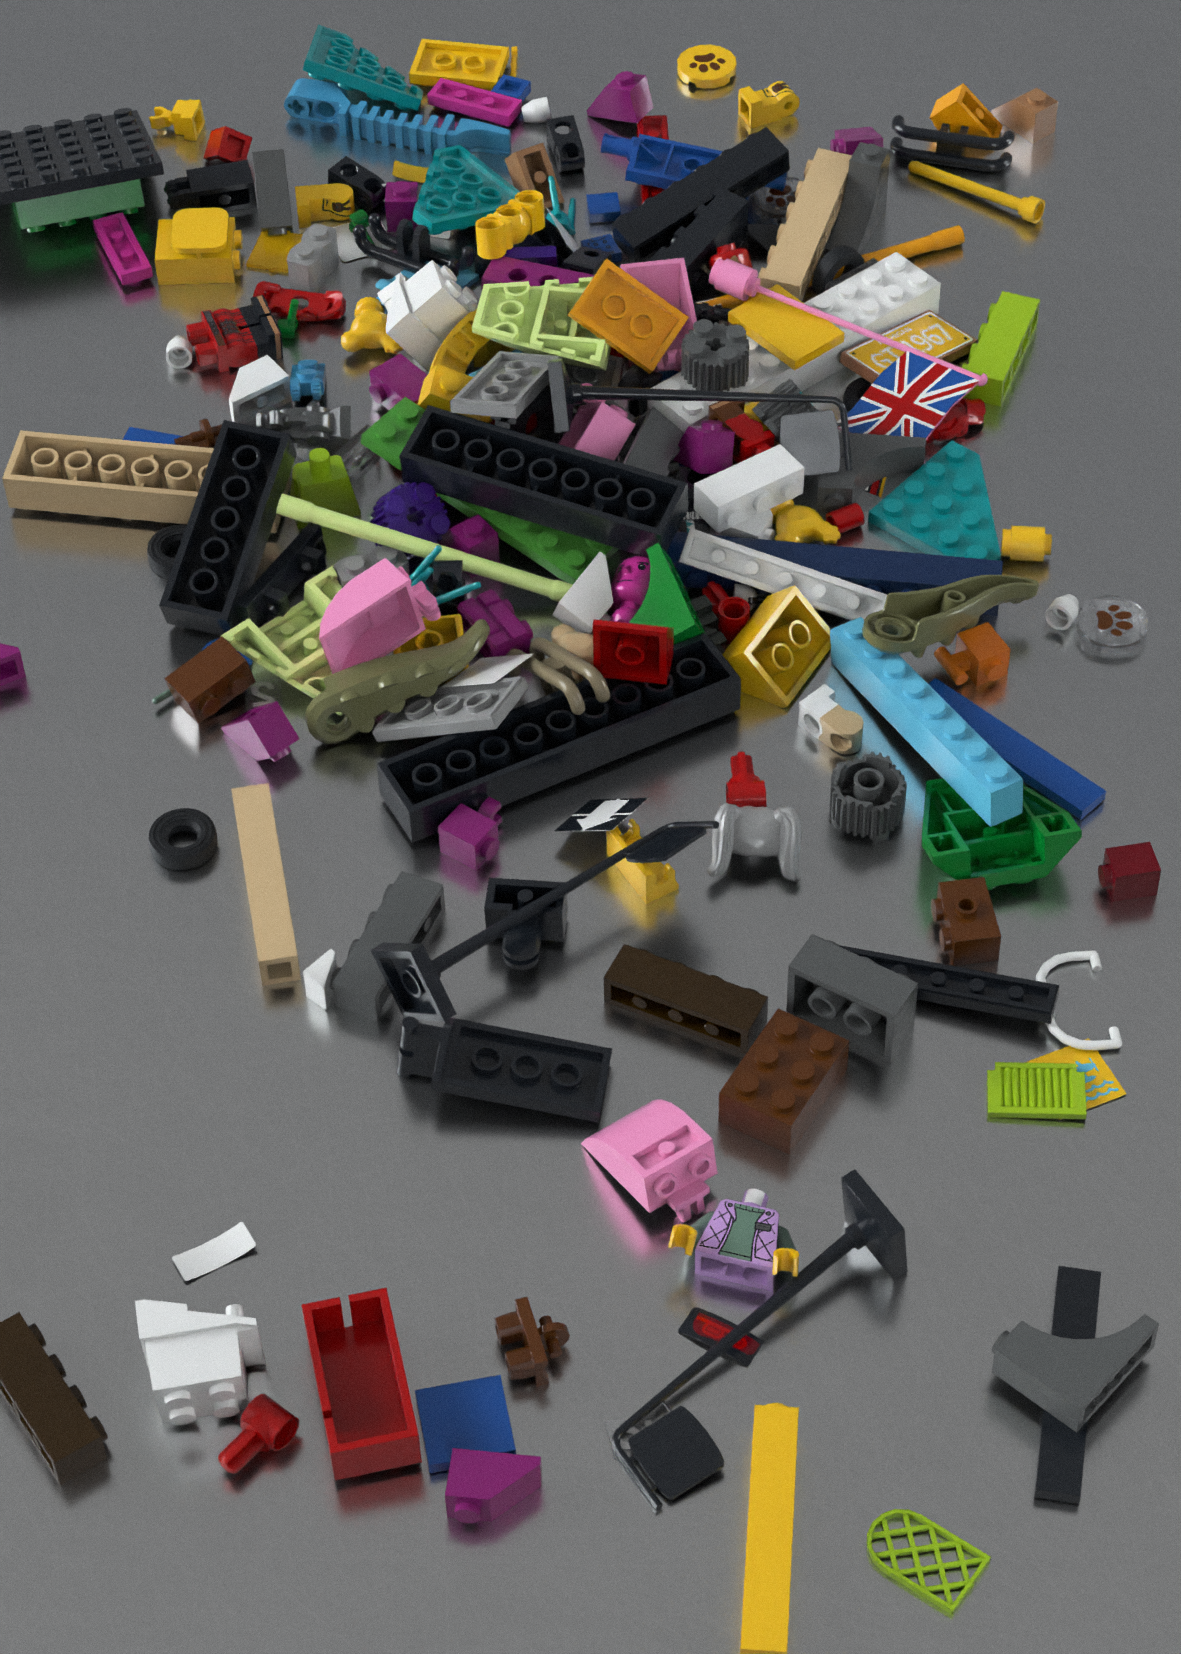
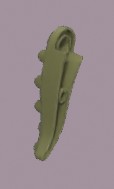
M979 575L936 588L889 593L886 597L884 608L869 614L865 618L862 635L872 647L881 652L903 654L911 651L916 658H922L927 646L936 642L949 646L953 642L957 631L963 627L966 629L975 627L980 615L992 607L1008 602L1017 604L1033 598L1037 594L1039 583L1036 580L1018 576Z
M480 619L461 637L443 645L380 657L359 663L325 677L323 680L326 689L313 698L306 709L305 720L310 734L316 740L325 744H338L349 740L359 731L370 732L377 718L388 711L394 714L399 713L403 710L405 701L417 695L431 697L435 694L439 685L461 672L480 651L490 633L488 623L484 619ZM341 712L345 714L344 719L339 724L330 725L326 723L327 718L332 713Z

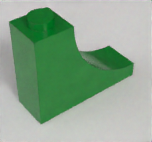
M659 543L646 549L651 572L649 587L641 607L629 623L673 627L674 645L705 633L672 559Z

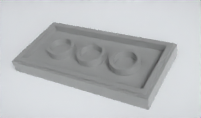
M499 351L450 401L451 413L517 419L550 383L548 360L562 359V357Z
M521 676L502 678L492 684L453 687L438 686L437 691L431 697L417 695L405 701V706L399 713L394 714L388 711L375 726L372 733L377 742L497 729L529 686L525 677Z

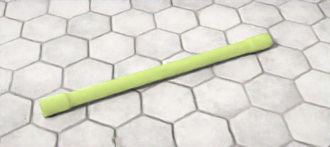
M284 493L281 494L276 514L305 523H314L422 558H426L437 545H440L314 505L312 502ZM440 545L442 551L435 558V560H463L464 571L547 596L557 602L563 598L573 585L561 580L548 579Z

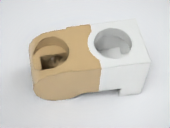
M823 684L799 702L798 725L840 754L847 755L859 751L863 740V719L858 713L845 710L835 702L834 690Z

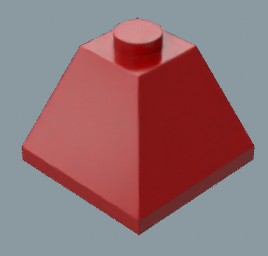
M594 619L593 661L594 666L604 678L667 685L674 653L673 627Z

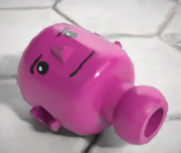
M633 556L624 560L617 568L611 583L614 603L610 608L613 613L610 621L629 623L641 607L650 582L649 558Z

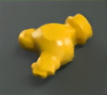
M374 297L360 299L356 304L355 319L351 324L350 330L344 332L341 336L342 348L348 352H356L363 348H384L386 353L390 352L393 354L402 351L403 348L386 333L387 314H385L381 302Z
M790 499L770 508L773 514L772 524H776V536L774 538L776 541L798 543L819 541L827 545L830 543L835 544L841 538L838 527L824 521L820 514L811 507L794 505V501Z

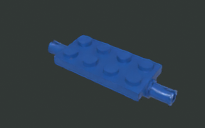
M604 133L601 144V153L627 158L629 164L626 169V181L667 189L673 182L685 178L693 173L697 167L709 163L723 152L639 134V137L632 136L631 139ZM788 172L764 187L783 192Z

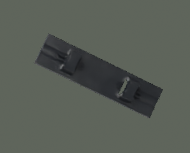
M309 523L235 603L239 624L249 618L260 628L271 615L283 617L290 610L287 597L308 574L318 575L325 571L327 565L324 556L327 554L320 525Z

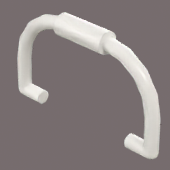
M1094 950L1075 951L1054 955L1042 964L1036 974V981L1046 983V976L1052 968L1058 964L1071 961L1090 960L1092 970L1099 972L1102 970L1098 952ZM1055 1011L1051 1024L1045 1023L1050 1033L1060 1042L1076 1049L1095 1051L1119 1049L1122 1047L1119 1028L1116 1026L1109 1028L1110 1040L1091 1041L1080 1040L1067 1035L1058 1027L1055 1021Z

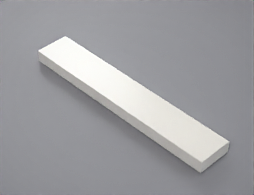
M692 528L689 530L679 560L681 563L772 594L795 585L813 608L851 621L859 617L865 620L869 614L882 610L887 594Z

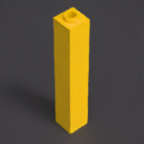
M781 1403L754 1406L740 1654H787L799 1407H788Z

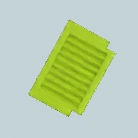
M995 1062V1070H987L988 1117L1086 1119L1085 1072H1077L1076 1064Z

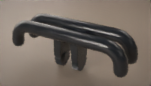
M896 115L892 120V129L899 136L937 143L936 152L904 147L902 139L894 137L890 142V150L900 159L984 172L1002 171L1012 162V155L1008 152H1004L1000 158L995 160L963 156L965 147L993 151L1009 147L1015 139L1014 133L1010 130L1004 132L1002 137L989 138L968 135L969 127L961 126L959 133L950 132V124L946 123L942 124L939 131L907 126L904 124L905 120L901 115Z
M371 213L368 217L369 228L373 236L383 245L396 249L397 253L373 245L368 240L363 225L358 224L353 228L354 240L358 248L365 255L415 274L426 265V261L430 262L433 260L440 266H447L457 277L459 271L469 269L474 262L475 254L471 246H466L462 249L461 258L431 249L429 228L419 225L414 231L412 222L407 219L399 222V225H397V235L395 236L384 230L381 218L377 213Z

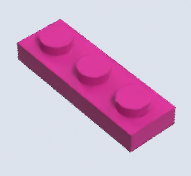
M440 78L427 94L428 105L508 127L522 111L521 99Z
M123 212L92 220L94 231L122 285L137 283L153 277L152 267Z

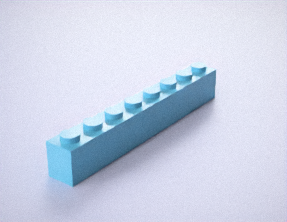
M862 617L830 629L831 663L990 827L1023 813V778L899 654L884 653L872 647L862 635L864 623Z

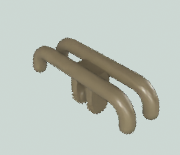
M536 637L531 641L529 652L533 655L508 673L510 677H518L522 667L538 676L546 696L561 690L569 702L571 711L575 715L584 713L585 703L578 687L575 685L571 670L589 681L599 702L605 703L610 698L607 683L595 666L542 637ZM511 649L506 656L527 653L519 649Z

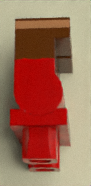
M718 401L709 405L708 420L720 421L723 427L735 432L732 466L774 447L775 435L770 430L763 432L761 423L750 419L744 413L745 402Z

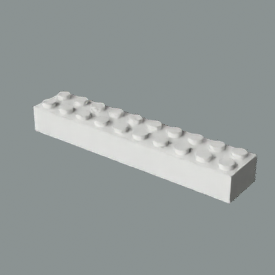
M895 252L804 304L880 334L928 310L938 314L941 283L901 254ZM832 323L845 333L844 342L794 371L747 336L749 340L748 382H746L745 387L741 386L735 389L731 387L730 391L723 390V392L771 393L788 379H791L802 392L846 367L839 362L841 352L870 338ZM681 372L650 388L696 390V388L692 387V384H688L687 380H684ZM647 400V411L652 407L656 408L685 433L688 426H700L703 420H708L709 405L718 401Z

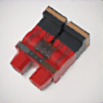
M263 295L252 297L251 305L233 310L222 308L213 313L211 310L201 311L202 322L186 325L187 339L192 347H195V355L200 367L216 364L221 373L229 371V366L242 367L266 355L272 360L283 358L281 331Z

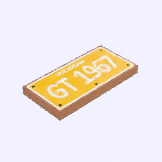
M931 310L880 333L882 336L948 363L970 353L972 344L978 342L977 339ZM870 338L841 352L839 362L873 384L877 377L905 352Z

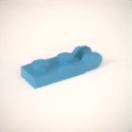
M302 360L298 362V365H292L290 377L292 401H300L301 396L309 395L313 396V400H321V396L324 395L326 382L325 363L318 364L316 360Z

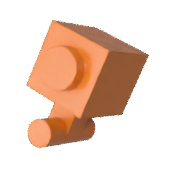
M986 622L957 633L955 654L951 655L947 648L942 646L936 649L934 657L956 685H963L969 676L972 682L979 686L1008 675L1011 649L990 623Z

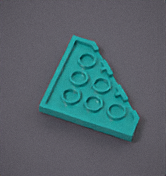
M318 24L302 69L308 72L310 77L317 80H325V78L332 80L345 90L353 91L357 89L366 92V96L373 100L382 101L385 99L394 102L397 108L405 111H411V109L418 111L424 92L417 85H412L411 88L407 86L404 81L405 77L391 66H386L385 69L381 67L378 62L379 58L366 48L360 47L359 50L356 49L353 39L348 35Z
M461 145L436 149L433 161L430 163L426 174L425 183L421 187L418 202L415 204L412 220L418 225L427 226L430 235H439L442 232L455 229H466L469 226L475 225L478 219L486 217L488 214H493L499 206L508 204V201L515 199V195L520 191Z
M953 440L868 512V522L925 554L1001 561V552L980 455Z

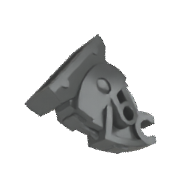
M345 405L331 411L328 408L319 406L288 408L280 411H269V416L257 413L256 427L289 433L293 443H297V448L309 450L324 448L328 450L330 456H333L351 439V406Z

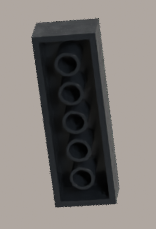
M227 420L223 421L159 604L167 624L222 635L239 624L235 603L253 585L276 517L281 494L284 493L297 455L289 433Z

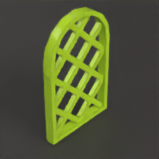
M894 1509L882 1513L872 1522L867 1533V1552L874 1565L883 1573L951 1615L954 1614L991 1561V1557L922 1514L908 1509ZM903 1518L905 1528L889 1530L887 1520ZM909 1519L917 1521L923 1525L911 1527ZM882 1524L883 1531L874 1532ZM929 1531L932 1544L916 1546L913 1533ZM935 1532L949 1541L938 1543ZM907 1534L910 1547L894 1550L891 1537ZM885 1538L888 1551L875 1553L872 1547V1540ZM955 1547L959 1561L943 1563L940 1550ZM962 1549L976 1558L965 1560ZM934 1551L937 1564L921 1566L918 1553ZM912 1554L915 1567L899 1570L896 1556ZM890 1558L892 1568L880 1559ZM980 1564L970 1578L967 1566ZM961 1567L964 1581L948 1583L945 1570ZM939 1571L942 1584L926 1587L923 1573ZM917 1574L919 1585L905 1576ZM963 1588L953 1602L950 1590ZM944 1591L946 1601L937 1597L933 1593Z

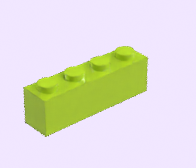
M1002 291L997 303H991L987 317L988 323H982L978 335V344L973 343L968 358L969 364L964 363L962 365L963 369L980 376L983 373L986 374L988 381L984 386L977 385L963 398H978L984 403L1001 407L1037 327L1040 299Z

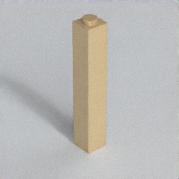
M269 783L232 788L262 986L301 980Z

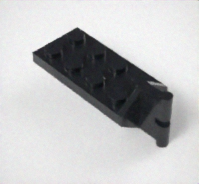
M408 1016L402 1020L397 1073L402 1077H408L411 1074L433 1078L431 1090L599 1122L612 1048L456 1018H450L445 1021L443 1027L418 1023L416 1018Z

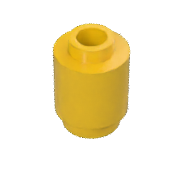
M1011 525V529H1002L1001 557H1009L1010 561L1043 562L1044 555H1051L1052 534H1045V527Z

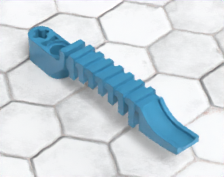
M300 78L296 80L284 101V108L292 117L339 125L340 136L347 137L351 131L354 140L361 141L362 138H367L369 143H375L377 140L381 141L382 145L389 146L390 143L396 144V148L400 149L408 146L410 151L418 152L419 149H423L425 154L431 155L436 149L461 145L470 153L485 152L505 157L511 155V133L508 129L465 118L460 119L455 129V115L447 114L441 127L438 128V115H431L427 124L423 125V115L419 114L414 116L412 122H408V113L401 112L398 119H394L393 110H386L384 116L381 117L380 106H373L369 114H367V101L360 100L358 105L351 104L346 90L333 82Z

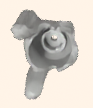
M724 803L720 806L714 817V821L719 823V827L712 830V863L707 869L709 876L714 877L724 874L729 866L731 855L734 853L743 856H775L779 861L781 874L786 879L794 882L801 880L799 856L802 826L800 816L794 808L784 807L774 810L768 807H739L729 803Z

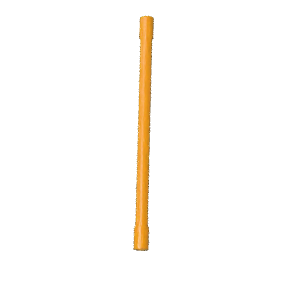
M957 225L933 232L925 237L861 256L864 258L866 269L895 252H898L907 259L927 252L940 251L963 244L965 241L964 232L961 226ZM845 266L839 269L833 280L841 276ZM812 278L808 287L812 286ZM726 294L716 297L717 299H709V301L704 303H709L710 306L721 303L723 308L734 309L746 301Z

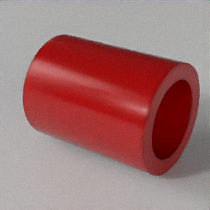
M854 502L826 514V521L832 526H837L838 531L842 534L864 525L865 517L860 505Z

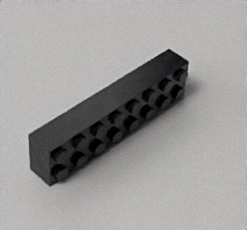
M430 405L427 406L399 456L403 483L409 482L411 484L416 482L418 485L421 482L432 485L436 493L647 558L649 557L646 549L657 543L667 552L688 511V483L460 414L451 413L450 411Z

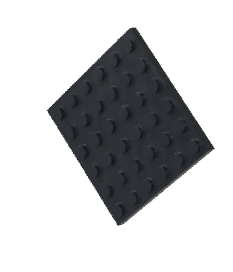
M130 108L115 110L113 115L107 116L90 114L85 116L84 120L72 122L70 119L58 120L54 122L53 126L43 128L41 125H30L25 127L24 131L11 133L9 130L0 131V205L164 174L162 161L137 110L132 111Z

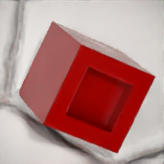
M227 126L211 130L203 159L207 161L219 159L226 163L246 160L252 137Z

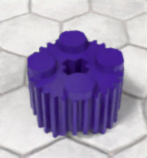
M406 482L404 485L400 484L380 497L376 502L377 505L373 507L374 512L371 513V517L374 519L370 521V523L437 544L443 539L442 536L448 532L450 521L445 516L447 510L443 509L445 504L440 503V496H435L436 491L433 486L425 482H421L418 485L416 482L411 484ZM375 543V546H376V547H377V546H380V547L384 546V545ZM404 552L408 560L418 557Z

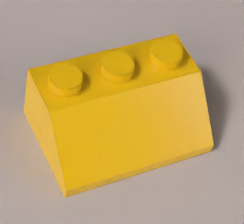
M793 585L767 596L722 655L741 678L742 692L785 708L788 707L831 649L830 628L799 589Z

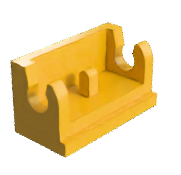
M634 819L629 820V830L621 835L618 826L613 830L606 831L608 857L641 839L640 827ZM624 858L615 864L645 904L679 889V884L675 880V870L669 863L665 865L661 862L633 863L628 862Z

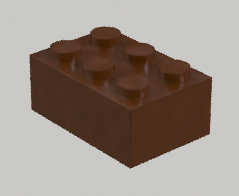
M778 1008L719 1092L718 1122L790 1155L847 1071L849 1040Z

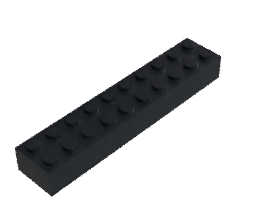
M706 633L674 645L667 685L604 678L609 688L610 698L607 702L601 703L596 699L589 681H582L575 684L585 703V711L581 715H575L571 711L566 696L559 690L512 709L497 729L449 734L377 763L379 791L413 843L437 833L438 826L460 804L478 812L482 803L488 797H491L501 802V806L739 710L741 678Z

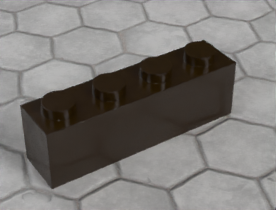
M624 944L603 977L604 1002L745 1055L767 1022L768 996L762 995L754 989L743 988L724 981L716 975H708L694 970L683 963L673 962L656 956L645 949H637Z
M20 1312L0 1322V1392L59 1484L62 1485L107 1459L103 1441L107 1440L108 1436L98 1417L94 1416L89 1419L84 1411L87 1408V1404L79 1388L75 1384L68 1387L63 1378L67 1375L57 1355L52 1354L48 1356L43 1349L46 1346V1342L37 1325L33 1323L28 1326Z

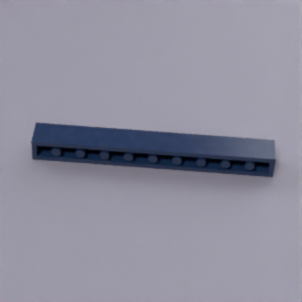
M676 533L666 553L672 559L684 587L703 589L707 586L708 582L714 581L716 584H720L724 591L733 592L734 584H743L679 562L688 533ZM713 535L887 595L889 593L936 588L979 575H1002L1003 561ZM752 587V588L755 589V591L757 592V594H765V595H771V594H772V593H769V592L760 590V589H758V588ZM999 605L992 607L982 615L998 616Z

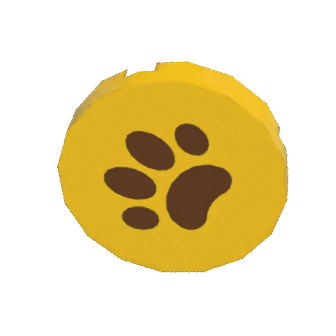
M709 44L690 47L683 51L677 59L678 76L688 85L689 81L696 83L697 88H718L729 83L730 77L736 75V57L731 51L721 46Z

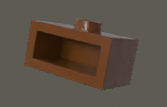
M223 636L164 678L174 700L198 724L215 714L222 706L237 695L245 692L248 687L256 682L247 660Z
M979 877L938 882L937 898L931 900V910L934 922L940 921L942 929L939 931L941 949L943 952H949L952 966L998 961L1001 933L985 878Z

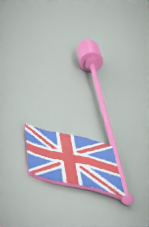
M727 258L726 260H716L711 269L709 283L714 285L716 290L746 301L749 297H754L758 292L905 352L877 377L857 404L847 413L849 433L923 437L927 440L956 403L977 385L984 386L988 381V377L984 373L980 376L760 286V278H757L758 272L751 267Z

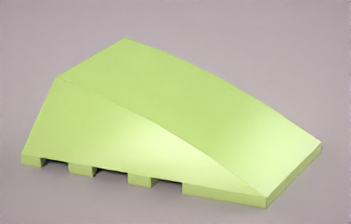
M593 277L579 278V283L559 284V279L545 280V284L542 286H530L529 281L484 284L472 325V333L529 354L560 356L566 364L605 371L611 351V346L605 342V339L598 338L567 316Z
M331 566L305 582L304 600L290 608L283 617L277 616L260 628L248 618L220 637L223 636L243 655L311 698H315L326 689L323 679L332 675L319 640L320 623L326 608L334 596L342 589L337 579L336 571ZM335 712L339 716L343 715L341 712Z

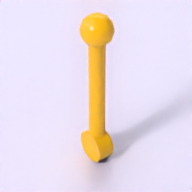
M511 46L510 76L516 77L517 46Z

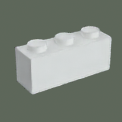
M779 444L694 483V510L719 533L803 494L805 467Z

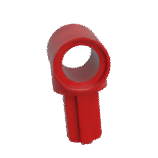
M710 581L702 589L701 593L702 596L706 595L712 603V611L719 619L718 631L722 632L727 639L725 643L731 644L750 619V605L743 598L729 597L720 584Z
M743 751L738 752L737 755L732 756L730 759L732 778L726 782V803L739 807H767L765 782L754 774L752 757L745 755Z
M263 1393L256 1396L242 1413L240 1419L242 1432L218 1455V1462L228 1473H238L260 1450L264 1452H269L271 1449L279 1451L286 1447L299 1428V1419L268 1395Z

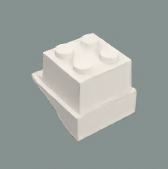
M433 260L410 279H407L401 272L396 276L392 307L388 310L386 333L428 372L435 354L446 336L468 313L477 309V303L479 302L478 297L469 287L466 286L462 289L456 283V276L447 266L444 265L440 268Z
M145 1299L135 1301L139 1340L150 1372L152 1390L163 1423L170 1422L174 1425H185L195 1421L196 1417L208 1415L220 1418L231 1417L247 1407L249 1399L246 1366H266L256 1318L244 1317L243 1306L240 1304L227 1306L225 1315L188 1311L187 1304Z

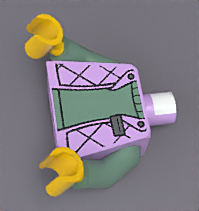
M747 1189L742 1202L729 1199L722 1200L715 1211H709L691 1226L676 1224L672 1228L668 1248L682 1247L685 1249V1254L689 1256L692 1255L693 1249L696 1248L695 1274L772 1292L775 1275L779 1271L791 1272L792 1276H798L799 1252L794 1246L789 1231L779 1226V1213L774 1209L766 1208L768 1196L761 1190Z

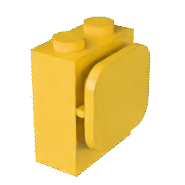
M187 208L177 211L173 215V219H159L154 259L158 285L235 283V272L241 269V253L237 249H243L242 230H236L235 217H229L228 212L222 208Z

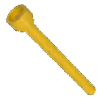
M911 161L908 165V170L911 173L1018 211V215H1021L1023 220L1036 224L1044 213L1045 201L1038 197L1029 196L1021 199L918 161Z

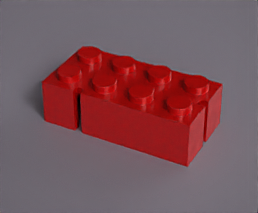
M387 1288L348 1295L353 1325L349 1327H344L340 1297L301 1305L335 1481L422 1463L419 1434Z

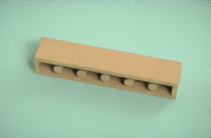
M818 148L813 160L808 159L804 171L805 179L804 181L799 180L796 187L795 203L790 202L788 205L786 224L781 223L776 237L777 245H771L767 256V268L762 267L758 276L760 278V286L769 289L778 284L800 301L803 300L841 209L848 177L849 160L852 155Z

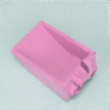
M684 257L621 264L620 268L689 317L653 370L655 372L681 371L682 339L685 338V334H689V330H693V324L697 321ZM628 359L629 367H631L632 364L636 365L634 362Z
M590 383L581 384L582 386H593ZM584 400L586 405L579 407L571 421L570 431L564 433L558 444L614 461L636 424L627 419L629 414L625 410L613 404L608 406L605 404L606 400Z
M386 558L350 580L334 596L326 608L320 623L319 640L332 674L359 663L384 657L426 629L422 616H425L430 621L438 620L441 613L437 600L426 589L425 584L420 581L411 587L412 582L407 572L401 566L396 568Z
M662 1099L653 1100L587 1137L581 1143L649 1213L667 1203L676 1212L679 1220L684 1223L691 1219L690 1208L696 1215L705 1211L703 1197L710 1193V1188L704 1181L718 1174L713 1139L683 1110L674 1104Z

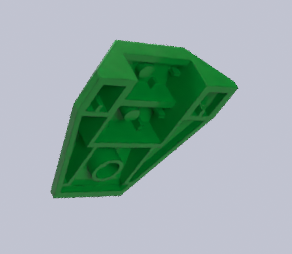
M943 778L926 781L922 847L935 866L956 880L984 877L988 890H991L999 885L1011 883L1025 884L1033 879L1044 878L1082 837V830L1069 812L1024 784L1023 813L990 827Z

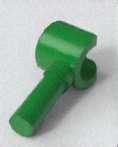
M359 209L350 214L349 218L352 221L349 224L350 232L353 233V228L356 225H363L368 240L375 245L366 229L369 226V216L363 209Z
M297 299L291 300L287 319L278 320L277 325L281 331L282 338H295V330L298 327L296 314L299 301Z

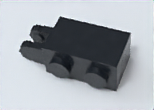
M248 160L186 170L187 177L175 178V180L171 179L165 182L164 192L168 195L167 203L174 210L222 208L227 212L257 207L254 180Z

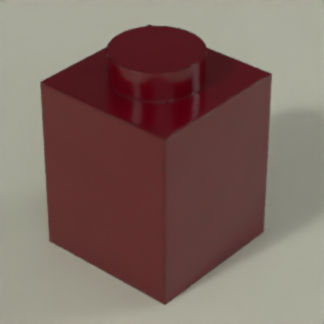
M1150 842L1105 848L1103 865L1098 866V877L1101 887H1107L1112 902L1157 895L1161 868Z

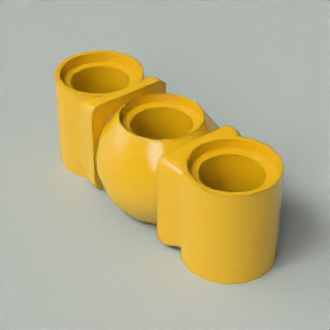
M536 190L521 191L515 195V199H510L508 204L499 206L493 214H488L486 217L478 219L475 223L477 254L483 259L501 258L506 254L507 250L513 248V245L523 242L528 235H533L535 232L542 230L545 227L543 194Z

